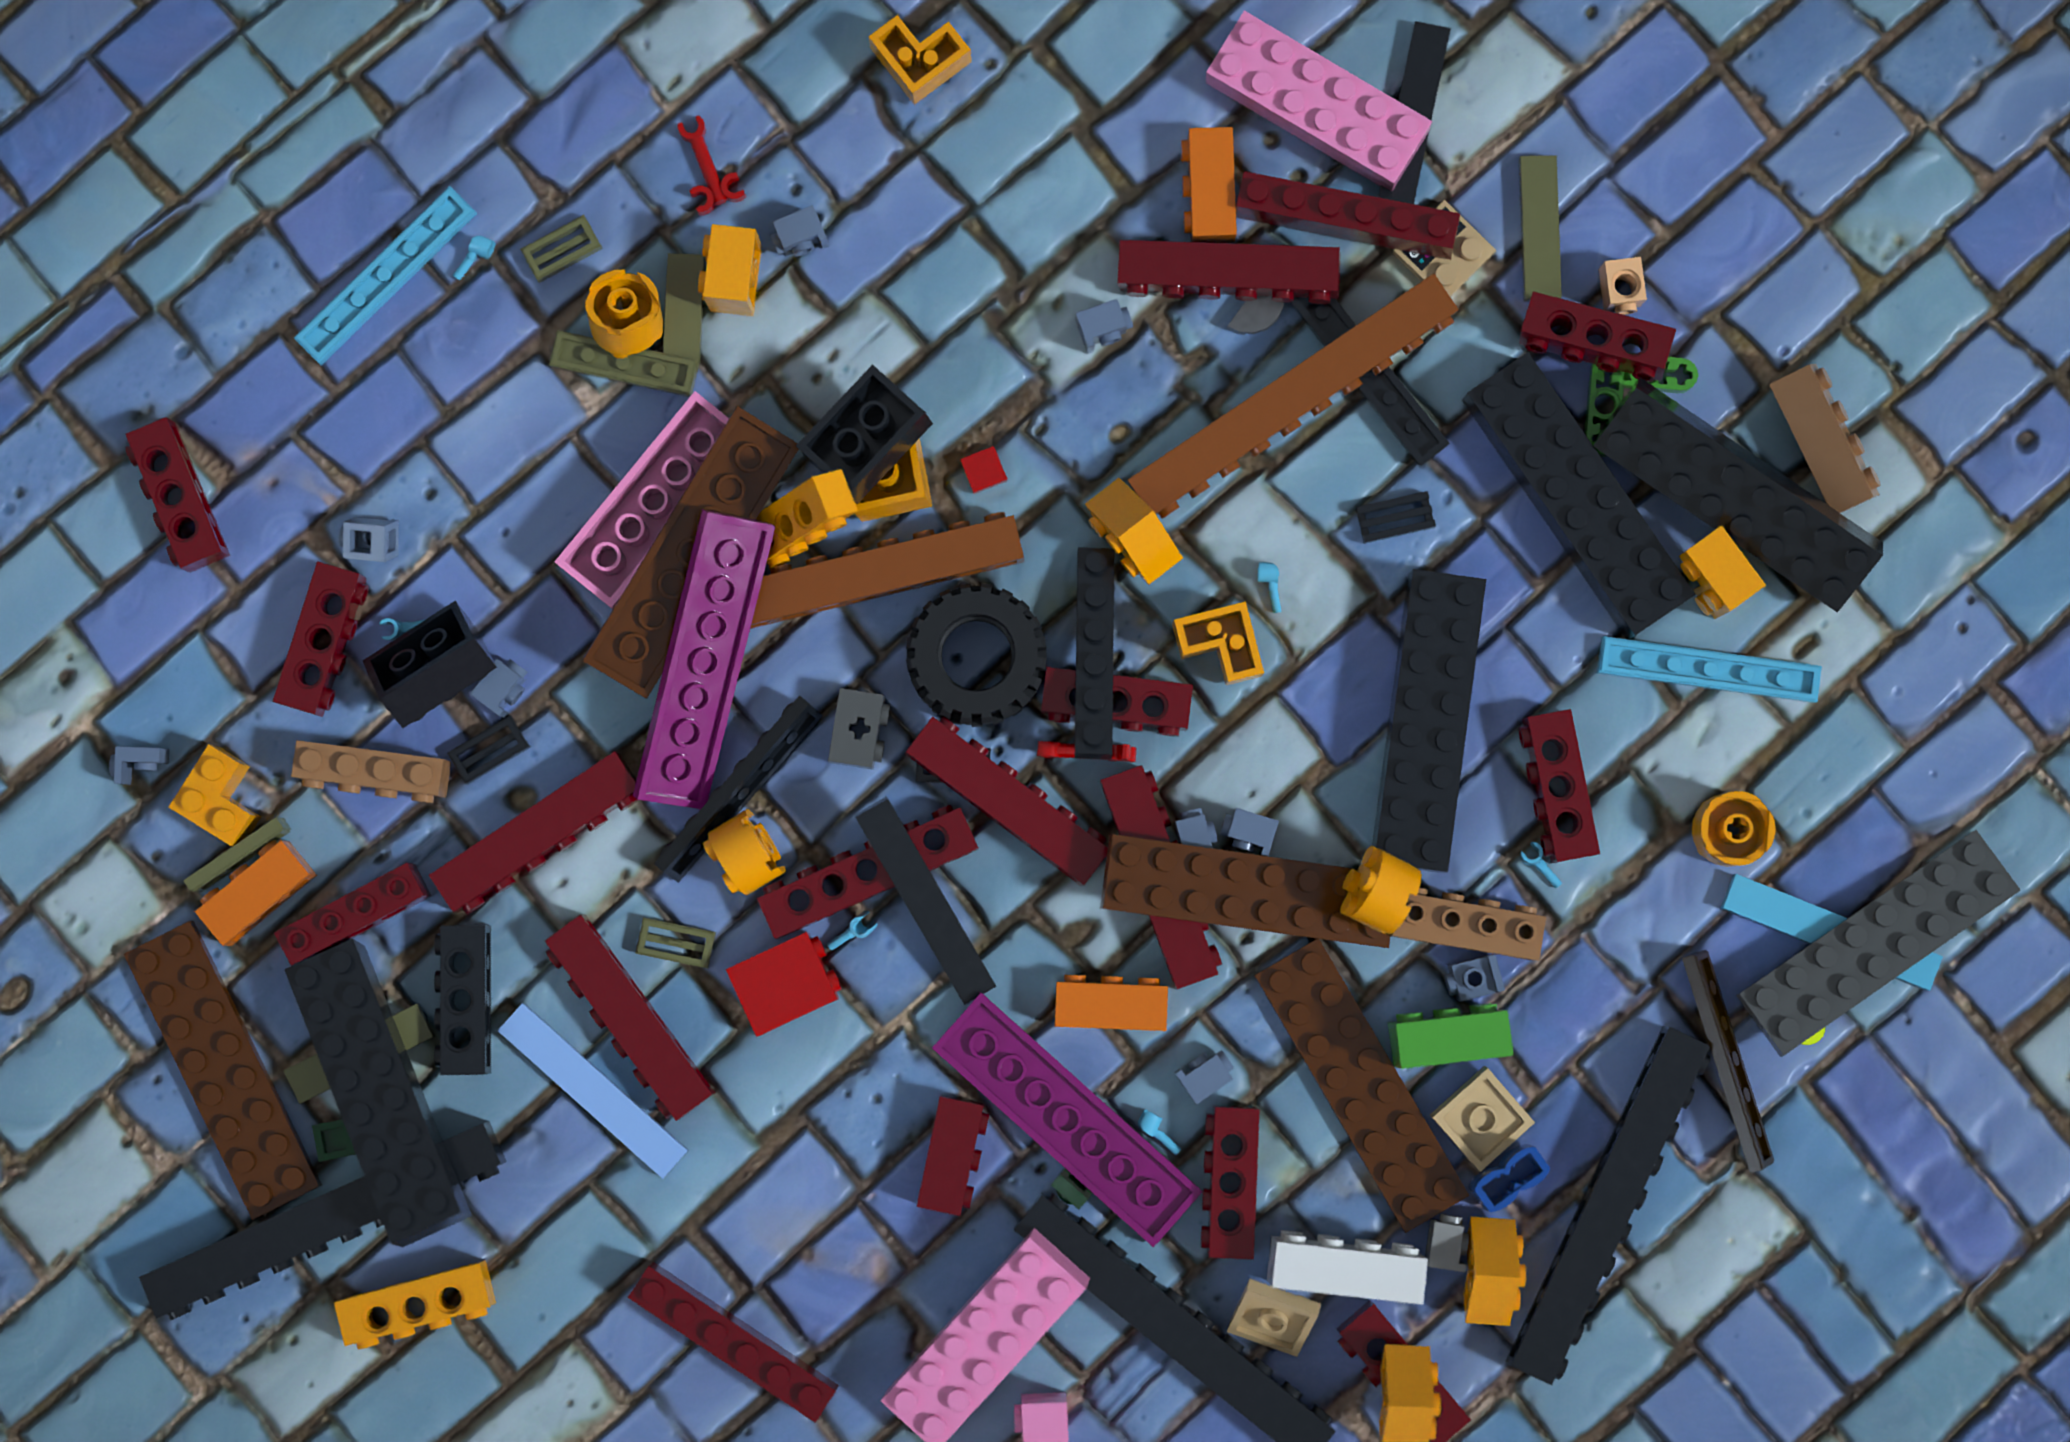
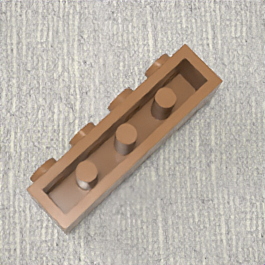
M1809 364L1770 383L1769 385L1827 505L1841 514L1879 496L1880 494L1877 490V487L1881 486L1879 478L1871 466L1866 467L1861 457V454L1865 453L1859 437L1855 433L1852 435L1849 433L1845 421L1848 420L1847 412L1839 400L1834 402L1829 388L1832 387V382L1823 367L1818 369L1816 364Z
M296 740L291 777L302 779L301 786L324 789V783L339 784L338 791L360 794L361 787L375 789L374 796L397 799V793L402 792L412 794V801L433 803L434 797L446 798L451 762L439 758Z
M1419 888L1417 896L1410 894L1406 905L1411 907L1407 917L1400 927L1390 934L1391 937L1539 961L1546 917L1536 915L1537 908L1515 905L1514 911L1500 909L1501 902L1479 899L1478 905L1463 903L1464 896L1442 892L1441 899L1427 897L1428 890Z

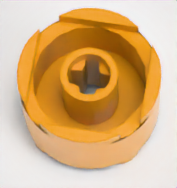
M617 269L602 274L592 282L587 300L585 301V308L591 334L601 348L610 352L616 358H626L629 355L648 349L661 338L663 334L662 311L657 288L651 279L639 272L636 275L626 273L622 269Z
M1732 791L1713 796L1700 805L1692 822V837L1698 853L1708 861L1724 867L1747 865L1762 857L1772 846L1775 837V821L1770 810L1767 809L1762 800L1748 792ZM1733 823V826L1739 827V834L1732 836V833L1727 831V825Z
M749 809L744 810L708 832L709 839L703 842L709 857L714 862L719 860L725 870L722 878L733 894L739 891L744 895H749L786 872L785 866L778 867L776 861L781 859V855L761 822L754 826L749 818L754 816Z
M1370 846L1363 856L1359 869L1357 871L1354 869L1350 870L1344 880L1343 889L1348 892L1341 905L1340 913L1378 932L1389 935L1394 933L1403 923L1411 907L1406 905L1409 895L1417 896L1421 883V870L1381 849Z

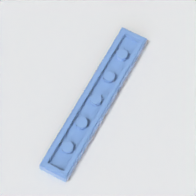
M522 1003L499 1028L498 1032L662 1179L689 1151L525 1003Z

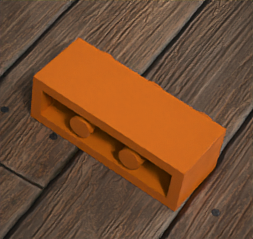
M1233 127L1189 128L1187 140H1181V162H1188V175L1182 176L1183 198L1189 197L1190 211L1183 212L1184 233H1191V242L1234 243L1237 232Z
M276 840L269 842L257 853L260 856L258 860L250 866L244 864L237 868L229 876L231 880L229 884L221 890L218 887L214 888L200 900L202 906L195 913L222 946H233L317 876L290 841L281 840L277 843Z
M1064 975V982H1056L1055 1027L1167 1031L1168 986H1160V978H1138V985L1123 984V977L1101 976V983H1086V975Z

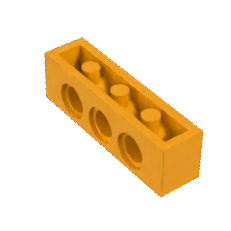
M842 469L809 478L760 512L756 520L768 522L776 526L766 563L770 569L790 562L789 557L807 551L809 549L808 545L824 540L828 537V532L846 526L845 519L858 511Z
M486 1260L342 1298L334 1302L344 1346L356 1344L357 1350L380 1344L378 1337L392 1334L393 1339L397 1340L416 1334L415 1327L429 1324L430 1330L451 1325V1318L465 1314L466 1320H471L488 1315L487 1308L496 1304V1299ZM447 1287H454L460 1292L461 1302L458 1306H451L446 1302L444 1293ZM411 1297H418L423 1301L425 1311L422 1316H416L410 1312L408 1302ZM377 1306L384 1308L388 1313V1322L385 1326L378 1325L373 1320L372 1312Z

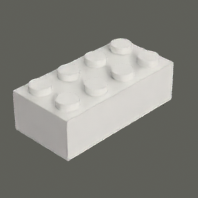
M1281 1230L1280 1236H1271L1267 1281L1272 1288L1423 1305L1428 1259L1419 1253L1418 1248H1414V1245L1392 1243L1391 1249L1381 1248V1244H1377L1375 1240L1355 1238L1354 1245L1344 1244V1240H1341L1338 1236L1318 1234L1316 1241L1307 1240L1302 1232Z

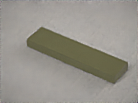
M1557 155L1520 156L1519 187L1523 302H1530L1533 291L1562 299Z
M557 330L549 366L690 397L693 393L700 362L695 359L648 349L629 355L626 358H616L610 352L601 348L592 337Z
M415 1004L393 1015L406 1051L435 1037L420 1004ZM317 1054L284 1070L299 1104L330 1090Z

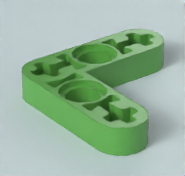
M1668 357L1664 372L1674 373L1679 367H1682L1683 373L1689 375V379H1686L1682 385L1677 384V378L1667 376L1663 379L1664 384H1659L1657 380L1648 383L1661 392L1684 393L1690 390L1697 382L1698 370L1695 364L1688 359ZM1591 364L1584 433L1592 445H1594L1592 437H1596L1600 432V423L1593 424V419L1601 422L1608 421L1623 400L1624 388L1631 389L1638 380L1632 374L1619 370L1612 373L1609 377V386L1616 385V390L1610 387L1596 388V383L1599 385L1604 383L1605 372L1599 370L1596 364ZM1607 395L1612 398L1614 402L1613 411L1610 414L1599 413L1594 403L1596 397ZM1596 449L1600 457L1607 456L1598 449Z

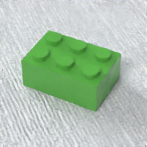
M1485 1003L1470 1005V1013L1460 1014V1008L1455 1007L1433 1010V1017L1423 1018L1422 1012L1396 1014L1397 1021L1387 1022L1393 1066L1405 1069L1514 1056L1508 1010L1497 1009V1004Z

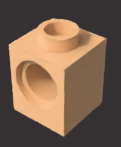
M1641 257L1604 261L1599 267L1604 310H1615V313L1622 315L1637 312V307H1641L1647 300ZM1615 281H1626L1631 287V294H1619L1615 289Z

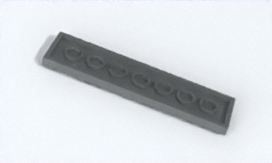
M1975 830L1736 996L1778 1055L1782 1057L2021 890L1978 831Z

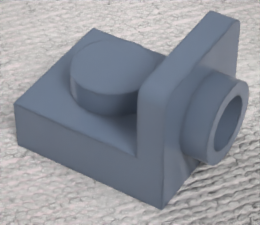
M115 747V755H111L109 761V772L111 777H114V784L131 785L132 763H134V770L157 771V764H169L170 749Z

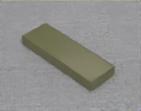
M668 253L663 353L695 359L700 362L703 300L702 293H698V279L700 271H705V257L700 254Z
M275 817L183 880L190 891H205L255 857L266 844L273 840L278 841L290 833V826L285 819Z

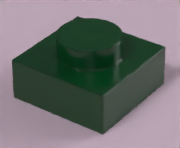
M343 1119L312 1125L318 1162L356 1155Z
M1065 1168L1059 1172L1051 1184L1062 1201L1069 1205L1073 1204L1078 1210L1092 1195V1192Z

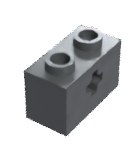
M843 688L839 689L828 757L830 763L874 770L875 762H882L885 741L879 740L881 726L888 725L890 705L884 704V695ZM859 720H864L865 726L870 729L869 734L864 733L861 740L856 739V734L851 731V727L858 726Z

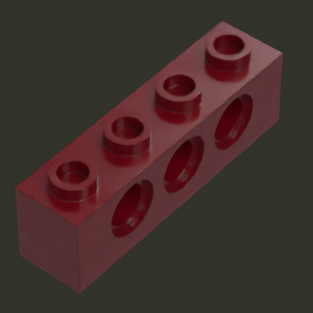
M1533 291L1522 325L1519 344L1524 345L1527 350L1534 353L1544 354L1547 351L1561 355V358L1568 362L1581 363L1585 361L1596 364L1599 369L1606 372L1614 373L1619 370L1632 374L1636 379L1640 377L1646 382L1662 381L1676 328ZM1555 326H1564L1570 332L1566 335H1557L1551 329ZM1591 335H1599L1604 338L1605 342L1600 345H1594L1587 338ZM1628 344H1634L1640 348L1641 352L1629 354L1623 347Z
M164 417L126 433L125 435L129 442V445L125 446L126 453L134 467L138 466L143 476L139 480L141 490L148 500L152 499L157 512L153 513V518L161 533L166 532L170 542L166 549L175 567L179 566L181 569L191 573L230 556L176 423ZM161 455H167V466L162 471L156 472L154 469L155 460ZM180 488L182 492L180 501L175 505H169L168 494L171 490ZM189 521H194V534L190 538L183 539L181 534L183 525Z
M317 561L272 702L323 717L325 710L329 711L335 699V690L332 689L335 677L342 674L347 657L343 652L347 640L351 641L357 630L358 621L354 619L358 605L363 606L368 595L369 586L365 584L366 577L359 573ZM340 596L342 599L341 610L337 614L330 615L327 611L329 600ZM328 631L331 635V643L326 649L319 650L316 646V638L320 633ZM317 666L320 670V678L315 684L308 685L305 681V673L310 667Z
M1046 667L1041 714H1048V721L1069 723L1070 717L1075 718V707L1070 703L1069 695L1075 690L1076 670ZM1113 675V693L1123 695L1127 702V707L1122 712H1113V722L1121 723V730L1142 732L1143 726L1158 728L1157 734L1179 737L1180 731H1187L1193 685ZM1148 698H1157L1163 705L1162 714L1157 717L1147 716L1142 708L1143 702Z
M1571 709L1530 716L1523 719V726L1518 728L1519 739L1522 748H1528L1530 762L1526 763V773L1529 784H1535L1538 798L1533 799V808L1537 821L1542 820L1545 835L1540 836V842L1544 857L1550 856L1551 863H1557L1601 854ZM1545 741H1551L1558 747L1559 754L1555 761H1549L1542 755L1541 748ZM1553 777L1562 779L1566 785V791L1562 797L1552 795L1549 790V782ZM1561 813L1568 814L1573 820V828L1568 834L1562 833L1556 826L1557 817Z
M405 863L280 929L274 934L290 965L293 966L355 938L432 897L416 865Z
M1213 1105V1114L1206 1113L1205 1136H1212L1211 1151L1204 1152V1173H1210V1188H1203L1202 1211H1209L1208 1226H1201L1200 1245L1201 1248H1207L1209 1258L1254 1260L1260 1109L1257 1107ZM1229 1134L1238 1135L1241 1140L1240 1150L1232 1155L1225 1154L1221 1149L1222 1139ZM1226 1172H1235L1240 1178L1238 1188L1232 1192L1223 1191L1219 1185L1221 1176ZM1226 1209L1234 1210L1238 1214V1222L1231 1229H1223L1218 1225V1216Z
M1371 1300L1336 1328L1343 1336L1337 1342L1351 1359L1357 1354L1367 1365L1361 1371L1375 1387L1382 1383L1381 1363L1383 1354L1378 1357L1369 1356L1367 1354L1368 1343L1374 1338H1381L1386 1344L1408 1345ZM1438 1381L1437 1385H1433V1392L1440 1393V1415L1435 1416V1440H1429L1428 1442H1447L1471 1421L1469 1416Z

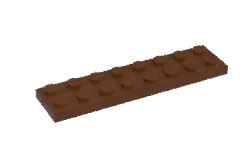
M736 406L582 661L642 697L648 698L663 673L702 509L756 520L799 450L796 447L798 443L739 406Z
M1115 834L1109 835L1100 909L1381 948H1389L1391 937L1387 933L1378 932L1340 913L1341 905L1348 892L1343 889V883L1347 874L1353 868Z
M188 921L124 953L127 963L251 1219H257L322 1186L195 922Z
M1315 939L1255 974L1254 976L1403 1231L1405 1233L1411 1231L1470 1196L1321 941Z

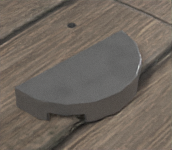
M1257 296L1255 301H1245L1227 326V329L1239 335L1266 331L1278 320L1284 307V302L1272 301V296Z

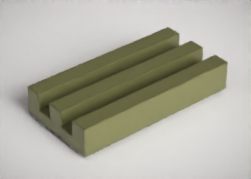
M582 215L520 250L537 281L540 283L603 248L585 215ZM583 227L584 233L536 259L533 258L532 254ZM588 240L591 241V243L541 270L539 269L540 266Z
M643 917L635 954L709 969L716 932ZM649 926L704 937L706 942L705 945L649 934L648 930ZM646 941L703 952L702 959L645 948Z

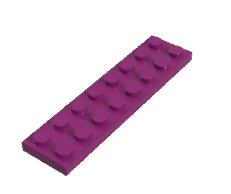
M702 509L633 796L637 800L702 809L708 801L776 527L771 523Z
M983 993L977 996L932 1047L935 1052L1153 1248L1203 1192Z

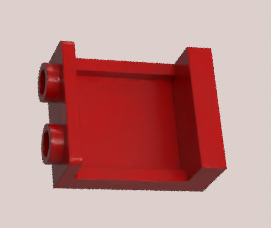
M805 932L725 969L756 1037L839 1000L837 992L842 990L835 971L832 969L827 972L821 958L827 956L818 936L812 938L809 932Z

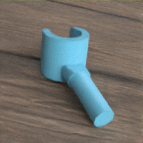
M483 236L473 237L469 244L467 257L453 276L461 280L473 262H475L477 256L488 260L495 249L496 243Z
M1260 562L1258 564L1257 582L1269 583L1268 590L1272 612H1282L1278 594L1279 569L1273 563Z
M385 618L380 621L379 625L393 624L394 633L381 638L393 641L424 620L402 623L396 619Z
M1531 842V846L1538 852L1539 856L1531 860L1521 851L1520 857L1522 862L1527 866H1535L1556 889L1562 882L1543 860L1541 845L1537 842Z
M863 911L850 922L849 928L829 941L827 946L830 950H834L855 936L864 938L874 931L878 924H874L871 928L865 927L861 919L870 912Z
M1145 1109L1138 1120V1127L1156 1140H1159L1174 1155H1177L1181 1148L1164 1132L1158 1130L1163 1118Z

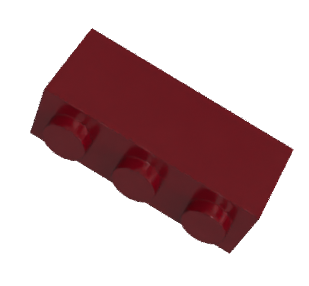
M940 1095L917 1207L961 1216L962 1207L970 1209L974 1187L968 1186L967 1183L970 1171H978L982 1150L975 1149L978 1134L985 1135L989 1119V1113L983 1112L984 1104Z

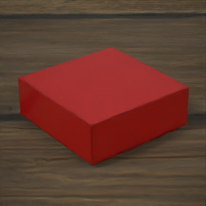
M994 446L960 459L973 494L1008 481Z

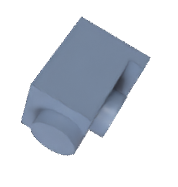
M813 205L773 221L776 233L771 234L770 237L778 255L785 253L786 256L794 254L795 257L803 256L815 249L814 245L817 243L821 244L822 249L829 247L827 237Z
M1118 299L1077 312L1075 316V321L1087 354L1094 352L1096 343L1100 342L1101 346L1114 344L1122 339L1121 335L1125 334L1127 329L1133 328L1132 319L1127 307L1120 308Z
M354 517L343 522L339 532V544L343 547V558L386 562L398 556L399 520ZM368 532H371V541L368 539Z
M496 659L494 663L497 668L480 680L470 695L498 716L506 718L509 712L504 708L507 704L514 705L525 690L522 687L526 680L524 676L528 672L511 659L506 664Z
M1202 808L1180 813L1182 820L1174 822L1179 844L1213 848L1212 843L1218 842L1213 821L1206 822Z
M1235 808L1233 815H1225L1220 835L1232 839V846L1235 848L1253 852L1254 847L1261 848L1259 855L1269 856L1279 821Z
M1495 954L1448 965L1449 974L1444 975L1449 995H1455L1459 1002L1505 991ZM1471 972H1477L1480 975V983L1476 986H1472L1468 982V975Z
M1221 1050L1208 1057L1206 1052L1202 1053L1187 1064L1190 1071L1185 1074L1182 1069L1174 1072L1197 1105L1233 1080L1229 1072L1234 1067Z

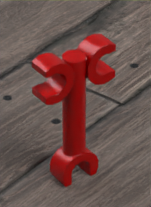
M698 115L695 117L698 124V129L695 132H687L682 122L678 123V131L680 136L691 144L707 187L703 185L695 186L690 190L692 198L700 195L707 197L706 204L696 208L699 215H707L714 209L715 205H720L727 201L738 203L743 201L746 195L744 190L736 193L728 190L731 183L739 181L736 172L726 174L722 181H720L703 138L706 133V126L703 118Z
M1038 741L1037 756L1042 758H1074V744ZM1112 744V760L1108 761L1136 763L1137 748L1131 747L1129 744Z

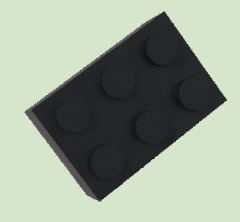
M872 364L803 437L796 447L823 474L842 469L854 502L858 504L933 423L922 408Z
M456 600L362 661L379 700L402 728H405L412 722L419 721L426 713L443 702L453 699L457 693L475 681L482 680L489 672L497 668L478 629Z

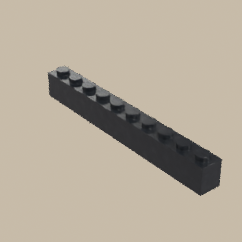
M1662 1026L1508 1354L1506 1362L1510 1366L1551 1386L1555 1378L1558 1380L1562 1378L1568 1365V1359L1565 1356L1571 1344L1576 1346L1583 1334L1584 1325L1581 1322L1586 1311L1592 1312L1599 1300L1600 1291L1597 1288L1602 1277L1607 1278L1614 1268L1616 1258L1613 1257L1614 1251L1618 1243L1623 1244L1629 1236L1632 1224L1628 1221L1634 1209L1639 1210L1647 1197L1648 1190L1644 1189L1650 1175L1654 1177L1662 1165L1663 1156L1660 1153L1665 1142L1670 1143L1678 1131L1679 1123L1676 1122L1679 1112L1681 1108L1687 1109L1695 1093V1089L1691 1088L1697 1074L1703 1075L1708 1067L1711 1058L1707 1054L1710 1048L1709 1045L1672 1027Z
M489 1121L442 1141L462 1190L466 1189L463 1181L477 1176L479 1182L499 1174L497 1166L507 1162ZM364 1176L142 1275L139 1279L156 1319L168 1314L171 1321L191 1312L189 1304L203 1299L204 1304L207 1305L225 1297L224 1289L237 1283L239 1290L260 1281L258 1275L260 1272L271 1268L273 1274H276L294 1266L292 1258L300 1254L306 1253L308 1259L329 1250L327 1242L340 1237L343 1244L363 1235L361 1227L374 1222L376 1228L383 1226V1222Z
M1041 1192L1015 1225L1014 1231L1023 1238L1034 1228L1038 1230L1090 1277L1086 1288L1088 1291L1274 1441L1328 1442L1336 1432L1329 1424L1333 1418L1316 1404L1310 1409L1300 1401L1303 1394L1288 1381H1285L1283 1385L1279 1384L1271 1377L1274 1370L1258 1357L1253 1362L1241 1353L1245 1347L1228 1333L1222 1338L1213 1331L1212 1328L1215 1323L1200 1310L1192 1314L1182 1306L1186 1301L1185 1298L1170 1286L1164 1291L1153 1281L1157 1276L1141 1263L1135 1268L1124 1259L1128 1253L1111 1239L1105 1244L1095 1235L1099 1229L1083 1216L1077 1221L1069 1215L1066 1210L1070 1206L1053 1192L1049 1197Z

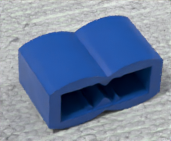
M1529 1144L1520 1145L1507 1152L1498 1166H1492L1479 1172L1472 1179L1468 1188L1483 1209L1489 1212L1499 1211L1510 1205L1516 1199L1520 1190H1526L1539 1184L1549 1173L1550 1167L1536 1147Z

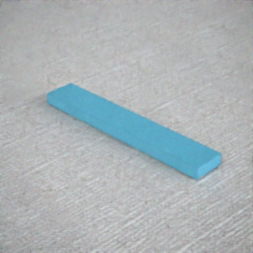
M449 186L326 305L294 339L322 366L477 215L475 210Z
M1603 636L1601 637L1597 674L1817 703L1822 666Z
M1733 874L1721 905L1723 910L1808 944L1813 943L1847 919L1738 874ZM1932 952L1897 976L1896 979L1930 991L1943 956Z

